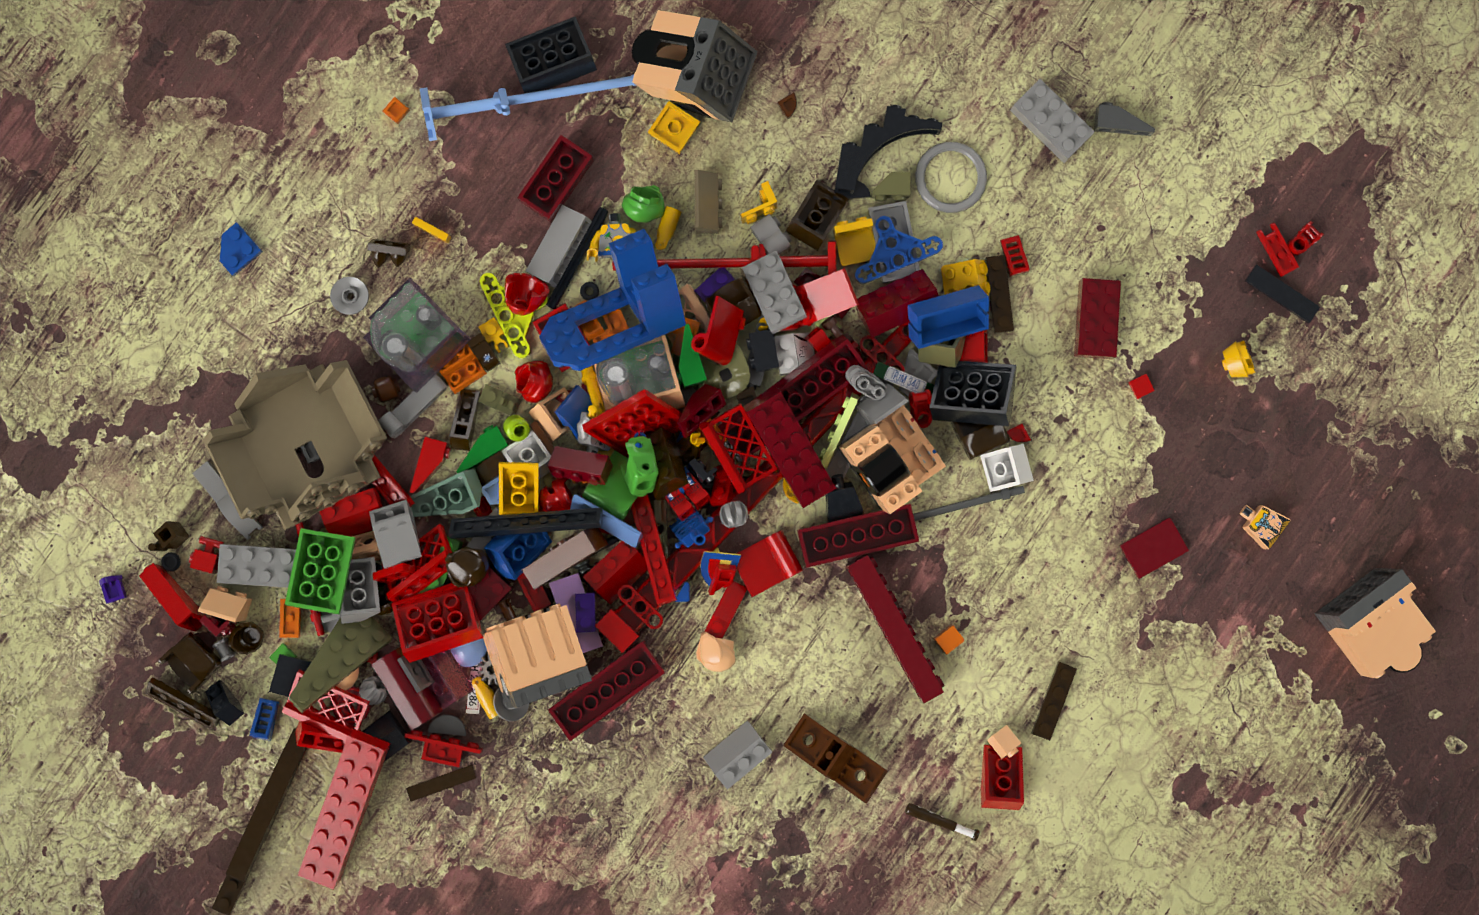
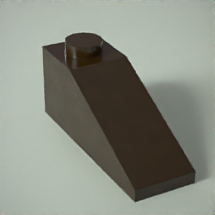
M468 389L460 391L449 436L451 449L470 451L480 391Z

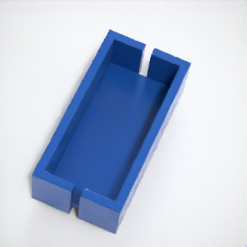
M977 285L908 305V320L910 321L908 323L909 338L920 349L989 329V314L987 313L989 311V296Z

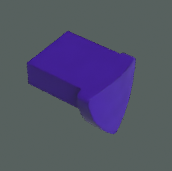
M122 575L108 576L99 580L106 604L127 598L122 583Z

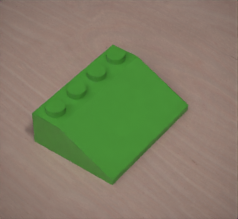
M300 529L285 605L340 615L356 538Z

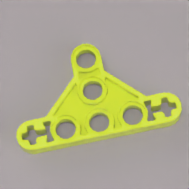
M484 273L480 277V285L513 353L520 359L527 358L531 353V348L526 337L535 311L523 316L512 313L506 304L505 287L500 286L497 278L492 273ZM485 278L493 279L494 281L491 284L494 289L498 287V290L491 291L487 284L484 285L486 282ZM494 294L502 296L501 303L494 304L492 302ZM548 297L537 310L546 306L549 300ZM509 311L511 314L510 319L502 321L500 318L501 312ZM511 328L519 330V335L516 338L509 337L508 332ZM523 338V341H520L523 347H527L525 354L517 353L519 346L517 343L513 345L512 342Z

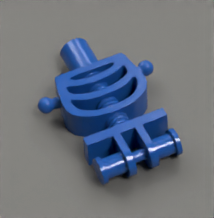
M696 509V512L683 522L676 518L677 521L669 525L679 542L675 543V547L680 548L682 544L690 547L693 543L703 545L706 540L704 535L710 531L708 523L713 522V518L708 517L705 520Z

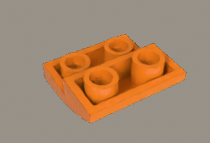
M465 339L452 347L435 363L454 394L487 374Z

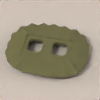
M737 342L732 360L724 366L715 364L714 361L699 354L707 381L703 382L704 384L721 389L724 399H729L744 391L750 381V369ZM729 368L732 378L724 382L720 372Z

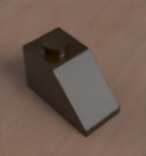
M501 451L486 459L475 468L482 487L499 477V462H508Z

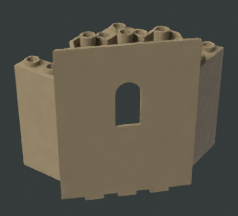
M344 360L330 363L326 369L324 365H319L310 370L304 364L256 373L234 403L237 411L229 416L233 426L209 430L203 439L240 518L254 519L262 514L270 515L276 512L286 531L381 478L372 458L374 453L382 447L387 437L348 361ZM312 441L324 465V472L318 478H310L307 475L295 451Z

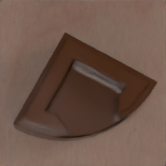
M794 92L778 101V105L787 119L793 115L796 109L797 102Z

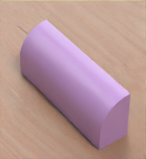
M579 573L549 583L556 604L560 603L561 607L567 605L575 632V594L585 593ZM597 628L596 632L576 633L583 653L603 647Z

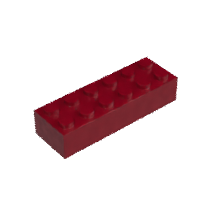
M777 387L743 406L802 508L836 489L784 396Z
M911 504L903 505L891 514L881 510L797 530L806 568L919 542Z
M643 640L591 678L592 681L579 686L550 707L548 711L569 741H572L666 671Z

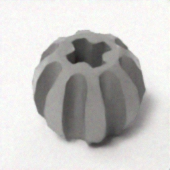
M740 501L724 504L720 509L721 522L728 528L744 525L748 519L746 506Z
M379 676L366 678L359 687L361 698L370 701L369 705H378L388 695V691Z

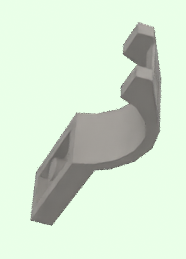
M209 461L192 473L217 503L225 518L247 540L251 538L249 534L256 528L259 530L263 528L255 518H240L219 473Z

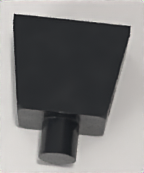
M842 474L833 475L831 478L836 489L825 495L828 521L834 522L864 515V510L852 482L844 483Z

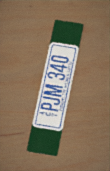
M878 361L873 372L877 377L915 393L924 392L926 389H929L931 395L933 394V384Z

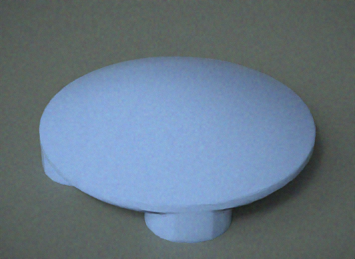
M482 638L449 649L448 651L451 659L456 664L462 667H472L482 661L481 658L485 657L487 649Z

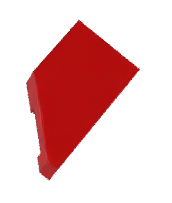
M717 564L708 590L709 595H714L715 591L722 587L726 588L732 585L737 570L736 565Z

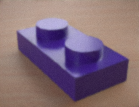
M719 268L697 287L694 292L704 302L707 297L710 298L714 292L730 281L735 280V278L726 268Z
M595 593L575 594L576 633L596 632Z

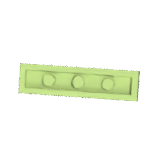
M852 393L850 398L846 397L842 405L845 410L842 415L838 414L834 423L837 427L834 432L830 431L826 440L829 442L827 449L823 447L819 458L822 459L821 463L825 468H827L857 404L859 395Z

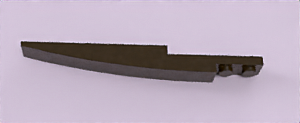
M296 728L293 729L258 801L212 906L213 910L222 914L232 915L259 851L268 837L307 749L306 747L297 746Z

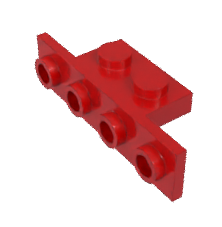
M412 730L405 733L404 736L405 738L425 742L422 760L458 768L461 764L463 750L481 754L484 749L479 747L478 743L468 742V744L460 743L461 740L456 738L445 740L441 739L442 736L438 734L422 735L423 732L419 730Z

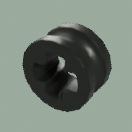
M590 559L574 567L578 569L579 575L593 568V565L589 564Z

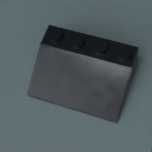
M576 17L505 44L524 93L548 90L597 70Z
M959 361L956 368L939 365L929 407L932 419L937 421L1009 426L1013 408L1017 366Z

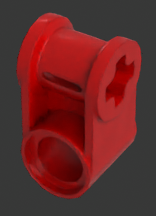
M1312 221L1306 223L1288 241L1287 245L1293 256H1298L1305 252L1324 235L1312 225ZM1294 242L1300 245V250L1294 247Z
M929 389L919 393L909 392L910 414L920 428H927L932 423V415L929 408L932 395Z

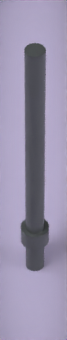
M1023 486L1012 489H1000V492L914 513V520L918 521L1000 499H1011V496L1023 494L1025 490Z

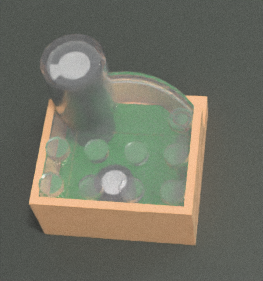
M662 335L594 365L606 410L611 409L644 389L675 409L685 407L666 335Z

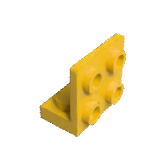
M768 181L762 183L761 190H759V196L763 204L742 213V224L746 222L747 224H752L758 220L757 217L775 213L777 200Z

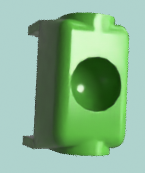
M640 436L630 438L625 443L629 459L625 460L624 464H621V469L630 493L643 497L654 491L658 477V467L651 439ZM641 443L642 447L638 448L635 444Z

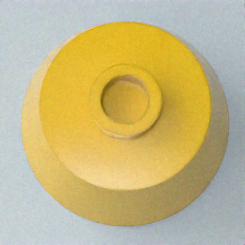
M1244 340L1240 342L1235 341L1223 350L1224 359L1222 364L1225 371L1229 370L1231 377H1249L1248 375L1256 373Z

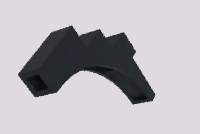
M887 106L883 127L874 123L864 126L861 146H857L853 142L842 143L834 193L853 196L855 185L862 169L878 151L888 144L908 136L939 135L943 122H938L934 118H928L927 120L919 119L916 115H909L907 117L905 116L906 109L901 106Z

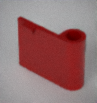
M716 296L707 333H698L693 337L691 341L692 349L719 365L729 364L733 357L739 330L744 329L746 321L745 318H742L744 311L720 296Z
M782 530L736 553L741 554L736 569L751 598L803 571Z

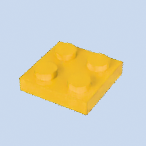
M668 101L649 129L648 134L680 155L700 125V121Z

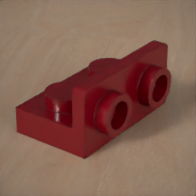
M204 615L199 620L215 637L226 636L227 634L230 636L232 630L239 623L212 615Z

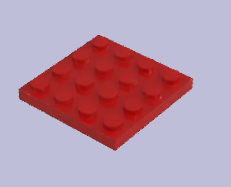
M644 389L611 409L606 410L599 416L590 419V421L582 426L584 432L629 458L625 443L630 438H634L636 433L639 434V437L640 432L647 436L661 427L675 434L680 431L677 422L682 413Z

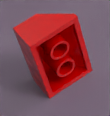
M371 488L339 500L333 506L320 511V515L328 533L352 537L373 530L369 511L382 508L383 504L378 490Z
M621 541L583 578L611 605L619 598L618 590L621 586L634 584L648 569L644 555L637 548ZM624 588V589L622 590V594H623L628 588Z

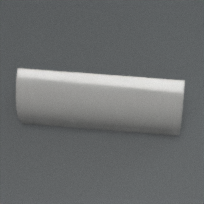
M562 205L528 265L526 272L556 288L592 221L585 215Z

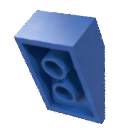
M547 532L497 535L484 547V550L500 576L516 580L523 573L522 569L530 565L552 543V540Z

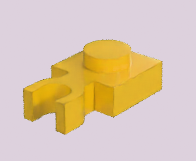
M495 317L478 327L488 343L494 341V347L498 353L501 352L498 348L499 344L503 343L506 348L509 347L507 342L501 339L504 332Z

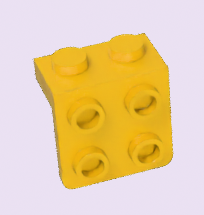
M860 217L855 219L856 222L848 223V221H841L837 223V226H834L833 232L842 266L870 261L876 247L872 231V218Z
M972 259L941 267L944 295L979 285L989 296L991 289L987 281L988 267L985 260Z

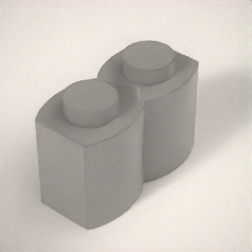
M770 214L756 222L750 229L759 243L764 245L767 255L774 251H777L780 255L790 248L789 242H791V239L786 232H781L779 229L781 224L775 216L771 217Z

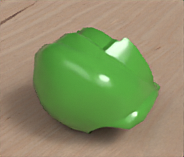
M655 185L646 187L633 186L630 193L626 194L623 198L622 208L625 214L633 221L648 223L662 217L664 214L663 196L660 188Z

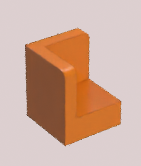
M952 624L933 638L946 655L964 642V638Z

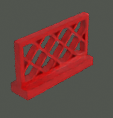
M741 403L711 421L703 422L699 425L738 494L743 493L745 488L777 470L775 463ZM740 410L743 415L741 423L731 421L732 414ZM718 422L726 423L724 433L715 431L713 425ZM730 424L739 426L737 436L727 434ZM743 427L751 429L750 439L740 437ZM726 437L736 439L733 449L724 446ZM739 440L749 442L746 452L736 450ZM752 443L760 445L759 455L749 453ZM735 453L745 455L742 465L733 462ZM748 456L758 458L755 468L745 466ZM761 459L769 461L772 466L765 471L758 469ZM744 469L754 471L752 478L745 482L742 478Z
M438 524L418 539L420 547L423 544L426 545L421 553L422 557H420L418 565H415L416 572L400 579L401 582L396 587L397 580L387 583L389 592L386 593L388 600L396 602L414 596L447 572L445 558L448 553H452L443 525ZM439 533L437 542H433L435 535ZM431 545H435L432 555L428 554ZM444 547L445 550L438 554L440 548ZM426 558H430V561L424 565Z
M298 670L290 694L305 673L304 671ZM335 686L318 700L322 708L321 710L311 706L301 713L288 697L282 713L346 742L348 735L354 729L361 731L360 728L370 701ZM339 694L343 696L345 702L338 704L334 695ZM330 697L333 706L326 707L323 699ZM356 702L363 705L362 710L356 712L352 703ZM347 705L351 714L344 716L340 707ZM336 709L339 718L331 716L329 711ZM353 717L356 727L349 724L346 719Z

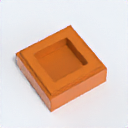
M396 97L383 109V113L397 124L410 111Z

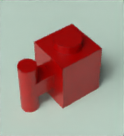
M201 536L199 544L205 545V549H195L191 553L189 558L190 568L215 574L218 572L219 554L214 553V549H219L220 544H224V542Z

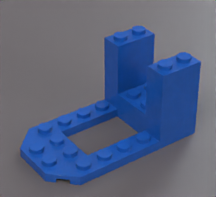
M645 229L609 243L620 288L549 318L539 338L555 367L562 368L563 366H568L572 370L581 371L686 325L675 275L668 264L658 267L652 240ZM630 305L641 324L592 345L587 344L578 328L579 325Z

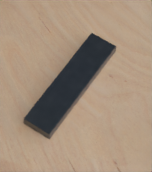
M1257 264L1245 279V282L1306 323H1310L1320 309V306Z

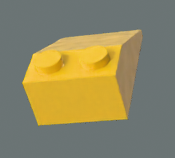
M499 462V515L538 512L539 463Z

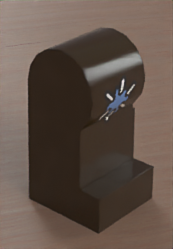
M482 333L467 341V344L487 372L501 364Z

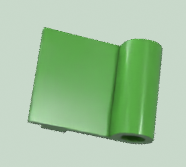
M615 450L609 457L613 467L606 485H592L589 483L582 497L623 521L638 496L630 493L621 469V464H624V461L628 460V458Z

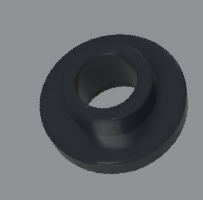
M586 282L581 286L580 294L584 300L589 301L598 297L599 288L593 282ZM587 289H593V294L588 295L586 293Z

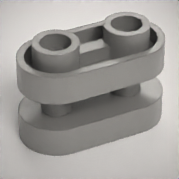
M853 365L846 371L847 381L858 392L872 400H880L886 395L887 388L885 384L873 373L859 365Z

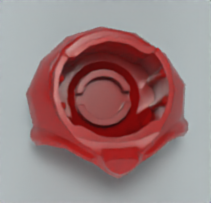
M531 361L516 368V391L521 393L523 398L530 403L544 400L553 387V375L548 364L543 361Z

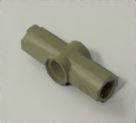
M652 500L651 505L656 523L664 526V532L660 534L665 557L668 558L666 500Z

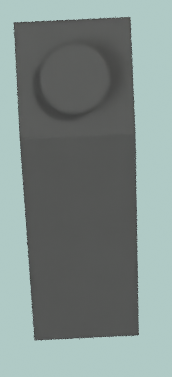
M1103 102L1096 108L1094 131L1151 136L1155 132L1154 127L1123 108L1113 106V103Z

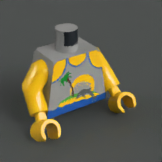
M619 213L609 214V225H601V229L596 231L591 240L590 247L587 250V261L592 256L595 257V262L598 261V256L600 259L612 258L609 243L637 231L629 227L628 223L621 224Z

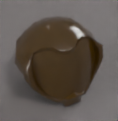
M466 546L448 553L445 558L449 579L456 587L477 585L485 578L489 568L488 556L481 549Z

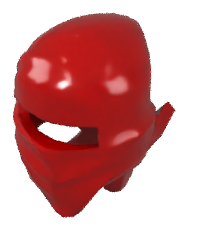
M557 478L552 481V486H545L539 491V506L544 512L570 510L573 496L565 484L568 478Z

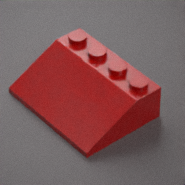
M450 583L392 603L402 654L409 663L484 638L469 587H456Z

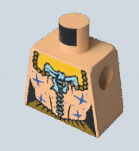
M1245 505L1239 513L1247 519L1243 529L1263 549H1270L1291 521L1289 518L1263 505L1257 506L1255 510Z

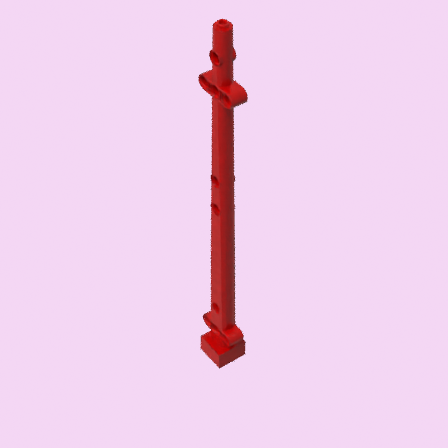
M910 321L899 325L881 344L869 335L861 339L858 347L860 352L867 358L864 363L868 367L869 372H874L878 363L876 358L878 354L886 356L884 364L897 367L900 371L905 372L904 366L896 358L912 342L909 336L903 332V328L908 326ZM866 340L870 341L873 348L866 350L863 347V342ZM848 384L822 403L800 425L812 447L834 425L838 414H843L845 408L842 405L846 397L850 398L852 393L859 395V397L862 395L851 384ZM765 460L758 469L765 471L770 468L769 461ZM781 472L771 473L745 488V491L741 494H738L735 490L732 494L731 502H742L746 506L749 515L784 477ZM753 473L745 480V482L752 478ZM719 506L709 516L713 518V522L708 523L710 531L704 535L706 540L703 545L693 543L690 547H686L682 544L680 548H677L666 559L670 574L673 576L675 592L700 567L703 552H714L736 528H728L722 524L720 519V509L722 506ZM650 576L637 589L631 585L621 586L618 590V597L623 604L616 611L613 608L610 609L595 625L622 653L640 636L638 631L645 624L651 629H658L663 624V616L658 611L663 605H657ZM624 588L632 590L631 598H623L622 590ZM638 601H643L646 604L644 612L636 610L635 605ZM651 615L659 616L660 623L657 626L650 624L649 618Z

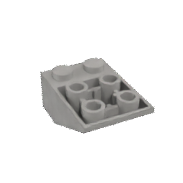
M407 500L369 511L384 569L422 557L414 515Z

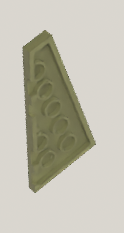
M340 617L290 694L289 700L303 713L391 642L392 637L373 617L361 622L342 624Z

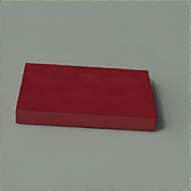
M1170 517L1119 545L1138 579L1189 551Z

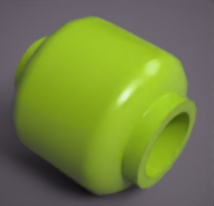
M516 414L505 419L503 430L511 440L518 442L528 437L530 425L523 416Z

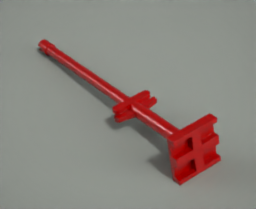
M828 241V255L780 256L784 267H828V274L837 271L836 241ZM759 244V246H752L751 258L658 259L657 264L658 267L668 264L670 269L744 267L767 254L764 245ZM612 262L613 271H616L614 262Z

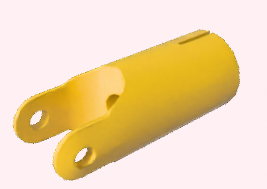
M666 206L657 229V240L655 243L657 250L665 249L668 241L673 237L682 213L681 211Z
M476 677L472 680V685L477 699L488 718L492 719L498 715L493 705L494 692L481 680V677Z

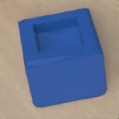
M689 582L684 583L675 602L690 601Z

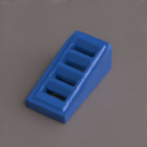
M259 699L249 736L271 741L279 706L278 701ZM263 705L273 708L272 710L263 709ZM262 713L270 714V718L262 717L261 715ZM260 721L268 722V726L261 725ZM258 729L266 730V733H260Z

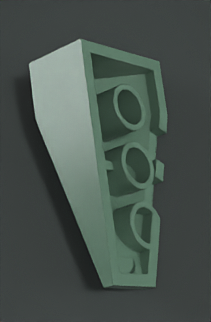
M475 469L462 471L411 495V499L415 502L411 507L414 517L464 514L480 507L482 485Z

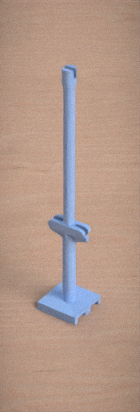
M633 74L627 77L507 96L506 89L500 88L498 92H494L493 98L431 108L427 87L420 88V95L429 141L437 140L434 119L493 109L499 114L509 115V106L637 85L632 82Z

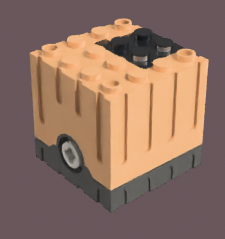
M560 603L485 629L486 633L483 634V640L506 708H517L592 681L567 605L561 607Z

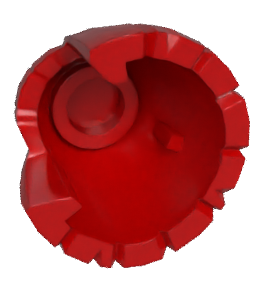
M509 274L506 276L504 289L507 307L516 315L531 314L544 303L550 291L549 287L539 278L532 277L529 274Z

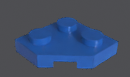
M237 222L222 234L220 262L232 276L238 274L263 252Z

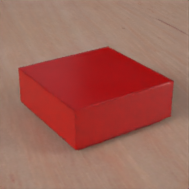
M1147 374L1128 382L1136 399L1155 391Z

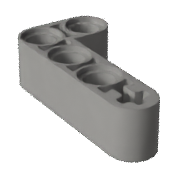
M432 373L392 412L389 411L379 419V424L390 437H398L448 386L436 373Z

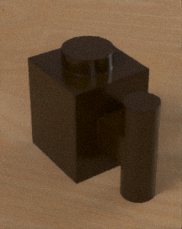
M166 521L153 533L158 541L150 543L148 549L150 551L177 549L190 536L180 522Z

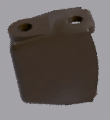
M743 275L725 284L704 301L710 313H712L716 296H720L743 310L742 318L746 319L744 326L760 317L762 313L749 282Z
M951 422L952 428L969 460L1010 442L1009 435L1004 426Z
M192 632L185 635L158 661L160 664L168 662L175 674L190 686L187 691L189 694H193L201 688L222 665L220 658Z

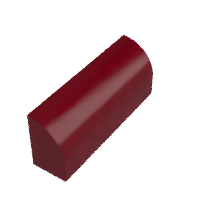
M401 647L371 665L412 731L443 712L429 687L418 693L416 692L397 661L400 657L404 656Z

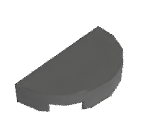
M451 714L435 718L428 729V732L467 736L466 727L457 716Z

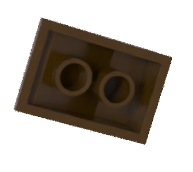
M816 180L785 232L818 251L849 199L839 193H834L832 188ZM833 196L838 197L840 200H834Z

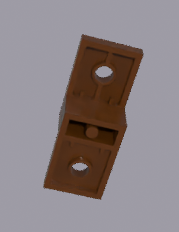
M805 713L783 745L822 775L837 782L866 804L888 772V770L846 740L836 736ZM812 735L813 742L810 745H806V738ZM864 771L865 778L859 781L857 776L859 772Z

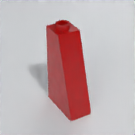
M152 563L145 567L139 577L175 624L194 632L199 630L203 626L199 620L206 614L198 612L199 606L162 566Z

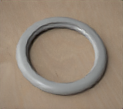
M943 142L931 147L922 155L917 164L915 182L919 194L929 206L938 211L957 213L972 207L981 198L987 184V171L980 155L971 147L958 142ZM942 152H960L966 155L976 167L978 175L976 188L962 202H941L934 198L926 187V167L936 155Z

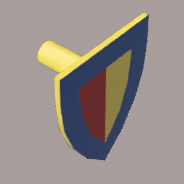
M719 548L714 552L704 551L700 568L705 582L710 586L717 564L736 565L737 567L741 554L722 553L719 551Z

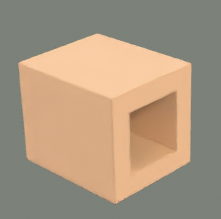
M1007 725L987 740L1001 759L1007 755L1009 758L1019 751L1017 747L1021 744Z

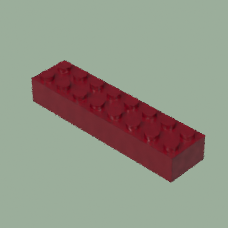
M840 335L758 397L777 387L797 421H799L850 384L846 379L848 368L853 365H859L866 370L869 369L845 336ZM740 410L732 415L731 421L741 423L743 415ZM724 422L718 425L722 433H724L726 426ZM730 424L727 434L737 436L739 426ZM743 427L740 437L750 439L751 429ZM726 437L733 447L736 439ZM739 440L736 450L746 452L749 442ZM752 443L749 453H756L761 449L760 445ZM738 454L744 460L745 455Z
M864 555L846 565V568L920 701L926 703L944 693L942 688L945 685L940 676L933 673L935 667L931 660L924 657L923 653L926 651L921 642H916L913 636L916 635L911 625L905 623L904 619L907 617L902 608H897L894 602L897 599L893 592L888 591L885 587L888 584L885 577L876 571L875 568L878 565L875 559Z

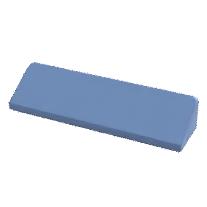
M576 494L573 496L570 510L599 508ZM603 510L601 529L636 548L643 538L642 533Z

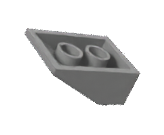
M886 384L887 392L882 399L872 400L864 395L858 399L857 402L859 404L855 408L867 425H873L903 406L908 400L890 384Z

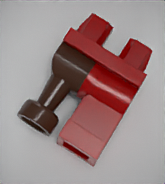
M833 315L824 320L821 325L825 330H830L835 338L830 340L819 327H816L804 337L815 351L819 352L840 335H843L849 340L859 356H861L857 348L859 346L857 342L836 325L837 320Z

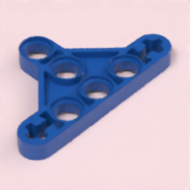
M881 216L875 222V229L879 236L870 262L857 268L855 279L860 284H867L938 254L943 248V242L937 236L920 240L895 229L889 217ZM881 220H886L889 223L887 230L879 228L878 223ZM888 238L896 240L897 244L894 248H889L886 245ZM931 241H934V243L938 242L937 250L930 248L927 250L929 254L926 255L922 244L928 247L931 245ZM919 248L922 252L921 257L914 258L911 255V250ZM896 255H901L904 258L902 265L894 263L893 258ZM884 263L887 268L886 271L879 273L876 270V264ZM869 266H872L873 273L876 276L872 277V273L868 274L866 280L858 277L861 270L866 273L871 270Z

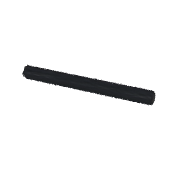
M598 208L589 228L546 304L549 308L555 309L587 253L591 240L596 231L600 229L608 214V210L605 208Z

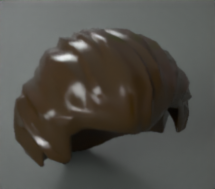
M242 622L230 633L229 646L239 654L248 655L249 653L256 652L262 645L264 631L254 622Z

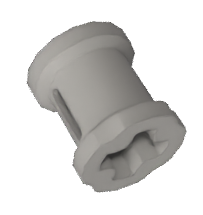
M228 637L212 645L219 653L221 663L237 655L236 651L233 652L229 646Z

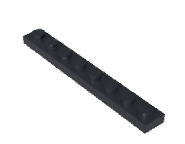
M600 507L451 519L449 536L451 539L601 528L603 510Z

